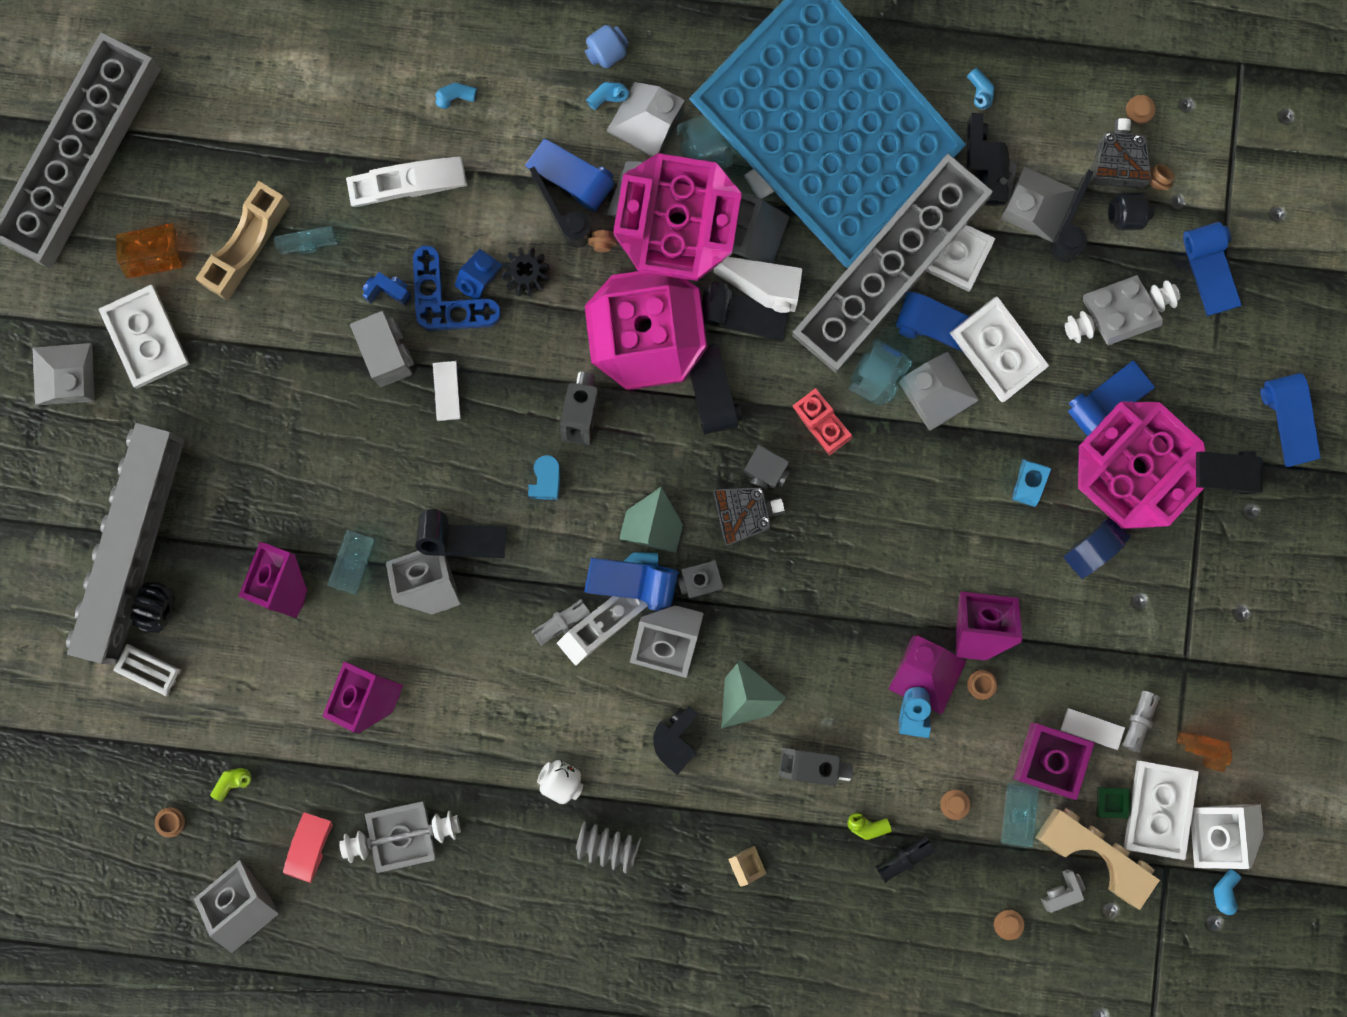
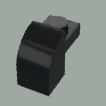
M689 706L686 710L680 707L669 720L673 723L670 728L660 721L653 738L654 749L658 758L676 775L682 771L697 753L679 737L698 715Z

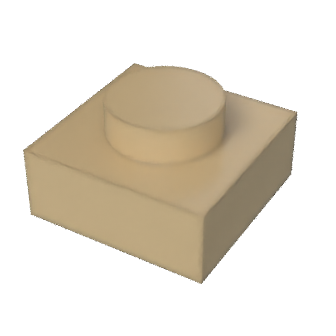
M755 846L747 848L728 859L740 887L748 885L767 874Z

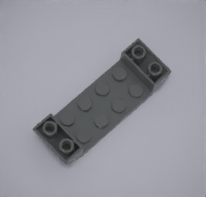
M625 162L607 216L616 219L623 174L636 168L643 162ZM742 193L732 253L743 256L746 260L773 264L789 216L762 199ZM674 213L669 218L674 224H682L686 220L685 216L681 213Z

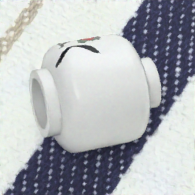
M556 760L552 764L550 762L546 763L537 779V783L540 784L541 794L559 804H566L571 799L576 800L583 789V784L580 783V771L561 760Z

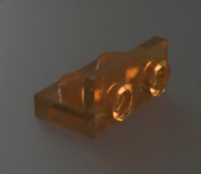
M173 223L116 234L117 262L126 278L141 277L182 268V260L177 251V234Z
M1178 732L1177 743L1185 745V751L1204 756V767L1225 772L1226 766H1229L1232 760V749L1229 748L1230 742Z

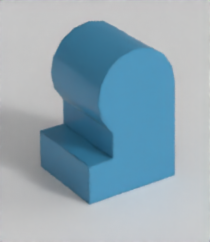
M541 456L534 464L537 485H529L528 497L530 499L559 500L560 466L552 456Z
M1022 459L1012 500L1036 507L1051 468Z
M912 687L905 692L898 720L899 734L929 738L931 731L929 715L931 705L929 693L924 688Z

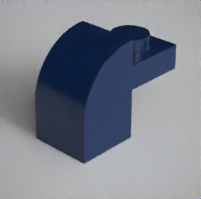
M1108 517L1092 533L1076 543L1063 558L1077 575L1083 579L1117 554L1131 537L1125 529H1121Z

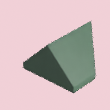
M662 486L626 511L620 540L676 553L683 523Z
M739 660L724 680L721 729L770 716L786 697L744 662Z

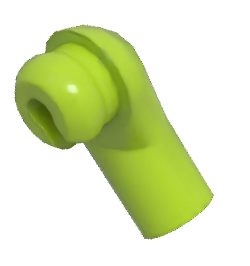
M244 768L223 772L210 796L223 802L230 789L246 788L250 785L252 781L250 772Z
M853 813L849 816L847 823L851 832L864 840H870L892 832L887 818L872 823L863 817L862 814Z

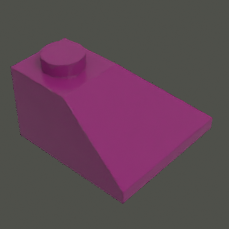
M259 542L238 596L267 609L297 619L300 610L304 606L307 588L295 554Z
M960 591L955 635L956 657L988 660L1021 643L1022 628L1019 598Z
M912 636L888 690L904 697L905 692L909 688H924L930 696L931 710L942 715L966 661L920 636Z
M344 661L322 717L359 734L393 713L395 705L400 698L403 685Z

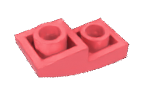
M816 388L792 405L801 420L829 456L852 439V434L837 418L832 407Z
M305 812L303 813L287 855L283 870L284 875L312 883L323 858L321 851L333 826L331 821Z

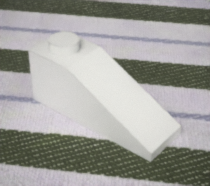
M727 257L714 268L713 273L763 306L773 308L774 311L780 313L795 312L799 297L802 268Z
M612 596L569 630L557 644L576 666L643 611L648 604L641 599Z

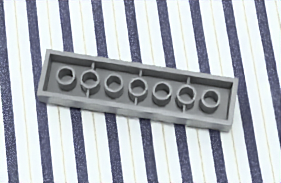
M100 32L0 213V244L52 269L161 70L151 57Z
M947 154L793 331V337L837 374L987 202L993 191Z
M135 423L134 429L129 431L126 439L127 453L118 465L119 480L117 486L112 488L109 496L111 507L108 515H105L101 522L100 529L103 534L100 544L97 543L92 553V560L94 561L92 571L87 573L84 580L83 588L86 591L83 601L78 603L75 610V618L77 619L75 628L70 631L66 640V647H68L67 655L100 664H117L123 652L132 622L130 619L131 607L144 581L185 439L171 432Z

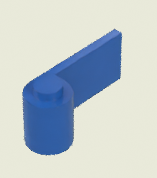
M545 138L525 164L527 169L535 166L539 176L570 193L575 201L594 213L615 185V182L612 180L614 175L602 166H599L597 169Z
M1220 222L1185 231L1183 234L1184 247L1206 315L1210 316L1242 306L1224 253L1228 243L1231 242V234L1228 227L1223 226Z
M908 292L895 326L900 329L899 334L905 337L915 339L916 335H926L963 352L950 335V332L969 318V316L925 295Z
M1133 360L1088 396L1081 393L1068 404L1071 406V409L1067 412L1086 436H1088L1118 403L1137 402L1154 389L1155 386Z
M1296 373L1265 381L1264 388H1261L1260 391L1261 398L1265 405H1269L1271 409L1276 411L1285 466L1290 467L1321 459L1310 391L1305 376L1302 373Z
M591 557L584 592L641 599L648 604L649 609L660 611L672 607L679 572L664 566Z

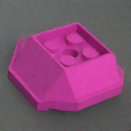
M657 153L636 168L623 174L613 233L639 272L698 281L732 254L742 193L716 162ZM674 213H681L685 216L686 220L682 224H674L669 218Z
M639 271L611 275L585 305L591 363L626 390L685 382L691 373L690 371L708 348L701 291L687 279ZM644 319H650L652 323L651 328L646 332H639V323Z
M1120 402L1079 445L1078 489L1121 529L1170 526L1204 489L1196 488V452H1205L1204 442L1160 402ZM1135 459H1140L1145 464L1143 474L1138 473L1134 469Z

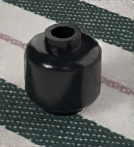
M1119 193L1114 198V201H1110L1108 206L1109 222L1114 224L1117 230L1121 231L1143 230L1147 226L1148 221L1154 216L1153 203L1148 201L1144 193Z

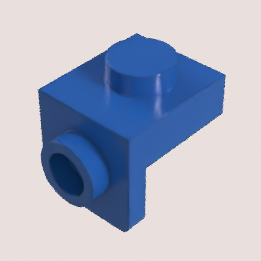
M479 249L460 268L455 286L463 294L470 296L474 300L481 299L484 289L501 272L502 264Z
M380 272L375 277L371 276L363 287L365 292L362 296L371 304L381 290L404 306L411 298V295L406 290L408 287L406 283L395 276L389 279Z

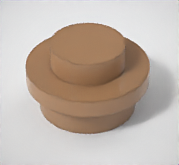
M1145 95L1134 96L1127 103V117L1136 124L1149 122L1155 114L1154 102Z
M1156 164L1155 167H1150V186L1156 190H1169L1173 186V180L1175 179L1172 170L1163 164Z
M597 230L591 232L588 245L593 246L594 251L609 252L611 247L617 246V239L614 238L612 231Z
M978 670L968 678L967 688L974 698L985 700L995 694L997 680L991 672Z
M950 790L942 796L940 808L947 818L959 820L968 814L970 800L964 792Z
M174 807L162 809L155 818V828L164 837H175L185 827L184 814Z
M1003 910L994 919V929L1001 938L1014 940L1022 934L1024 921L1016 911Z

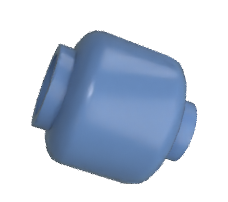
M604 25L587 37L588 49L585 50V54L594 66L598 63L603 68H610L626 56V47L629 44L617 26L613 28L610 25Z

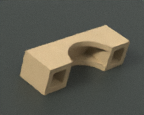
M258 181L243 204L242 216L232 237L221 250L210 255L197 275L196 280L210 291L229 301L290 206L286 198Z
M1054 808L1035 838L1063 857H1067L1079 850H1094L1105 860L1109 869L1110 882L1108 890L1140 910L1160 881L1152 875L1155 870L1141 860L1136 864L1129 859L1128 855L1130 852L1119 844L1109 845L1103 840L1105 834L1090 825L1087 829L1079 824L1080 817L1071 810L1065 808L1062 812Z

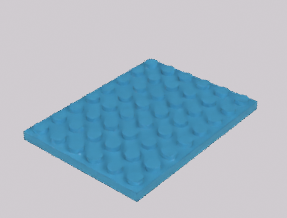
M783 0L689 98L845 268L850 267L947 154L954 158L966 145L839 0Z

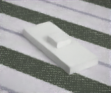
M457 362L433 363L437 421L461 419Z
M1067 708L1060 731L1118 750L1125 727Z

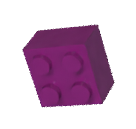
M1030 723L1013 780L1077 800L1095 743L1037 723Z

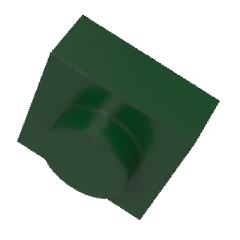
M1097 787L1096 817L1129 819V789Z

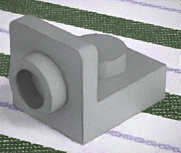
M1068 869L1062 871L1068 888L1065 889L1064 886H1059L1047 891L1048 896L1041 898L1046 911L1052 913L1084 900L1082 892L1085 891V887L1079 874L1074 875V872Z

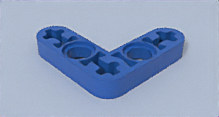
M426 245L419 247L413 255L415 310L417 322L423 329L436 331L492 327L501 319L500 308L491 299L443 301L441 260L438 252L433 247ZM425 253H429L430 257L434 258V261L429 262V270L431 273L436 272V275L425 274V266L423 262L419 261V259L424 258ZM425 281H433L436 284V291L432 295L426 296L421 293L420 288ZM471 306H475V312H484L486 306H490L492 311H496L495 314L490 316V320H485L484 315H475L476 321L471 322ZM457 307L464 308L467 312L465 320L459 323L451 319V312ZM446 308L445 317L447 323H443L442 317L433 318L430 324H428L426 319L422 318V316L427 315V310H432L435 315H442L441 309Z

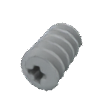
M584 821L576 845L577 859L582 860L586 853H588L589 863L593 864L599 856L600 866L604 867L611 860L612 870H616L622 863L623 872L627 874L634 865L641 838L635 845L632 844V835H628L622 842L619 831L615 833L613 838L609 837V828H605L602 834L599 835L598 825L594 824L591 830L587 831L586 822Z

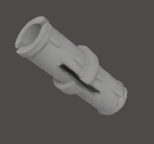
M580 599L566 610L552 614L553 617L532 629L531 632L540 646H543L559 634H566L569 628L590 615V612Z
M1148 691L1141 692L1134 715L1131 714L1129 718L1131 724L1124 743H1122L1124 748L1129 747L1128 749L1131 751L1141 752L1149 728L1152 729L1154 724L1151 720L1158 701H1160L1158 695L1154 696L1153 693Z

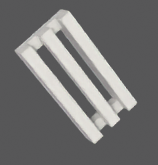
M126 644L113 671L164 696H169L170 689L174 686L175 679L182 669L130 644ZM132 653L171 673L167 676L128 656ZM127 663L166 682L164 687L123 668L124 664Z

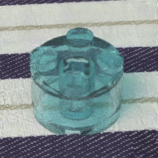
M704 115L677 125V135L682 134L684 139L683 142L679 143L683 157L716 162L722 170L732 166L733 156L737 155L738 151Z
M875 338L870 346L874 347L870 354L864 352L850 378V381L853 383L849 384L847 389L879 406L893 399L898 390V386L895 383L900 375L905 376L912 361L907 359V354Z

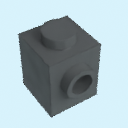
M758 445L743 474L752 478L751 483L754 486L766 491L768 488L774 490L777 484L782 487L791 471L786 469L789 461Z
M716 560L682 569V577H678L681 594H688L689 599L724 589Z

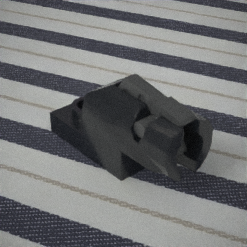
M971 113L967 121L966 169L975 177H980L978 179L993 191L984 205H1006V202L1011 197L1017 164L1009 159L1006 143L983 141L987 140L988 123H983L984 113Z

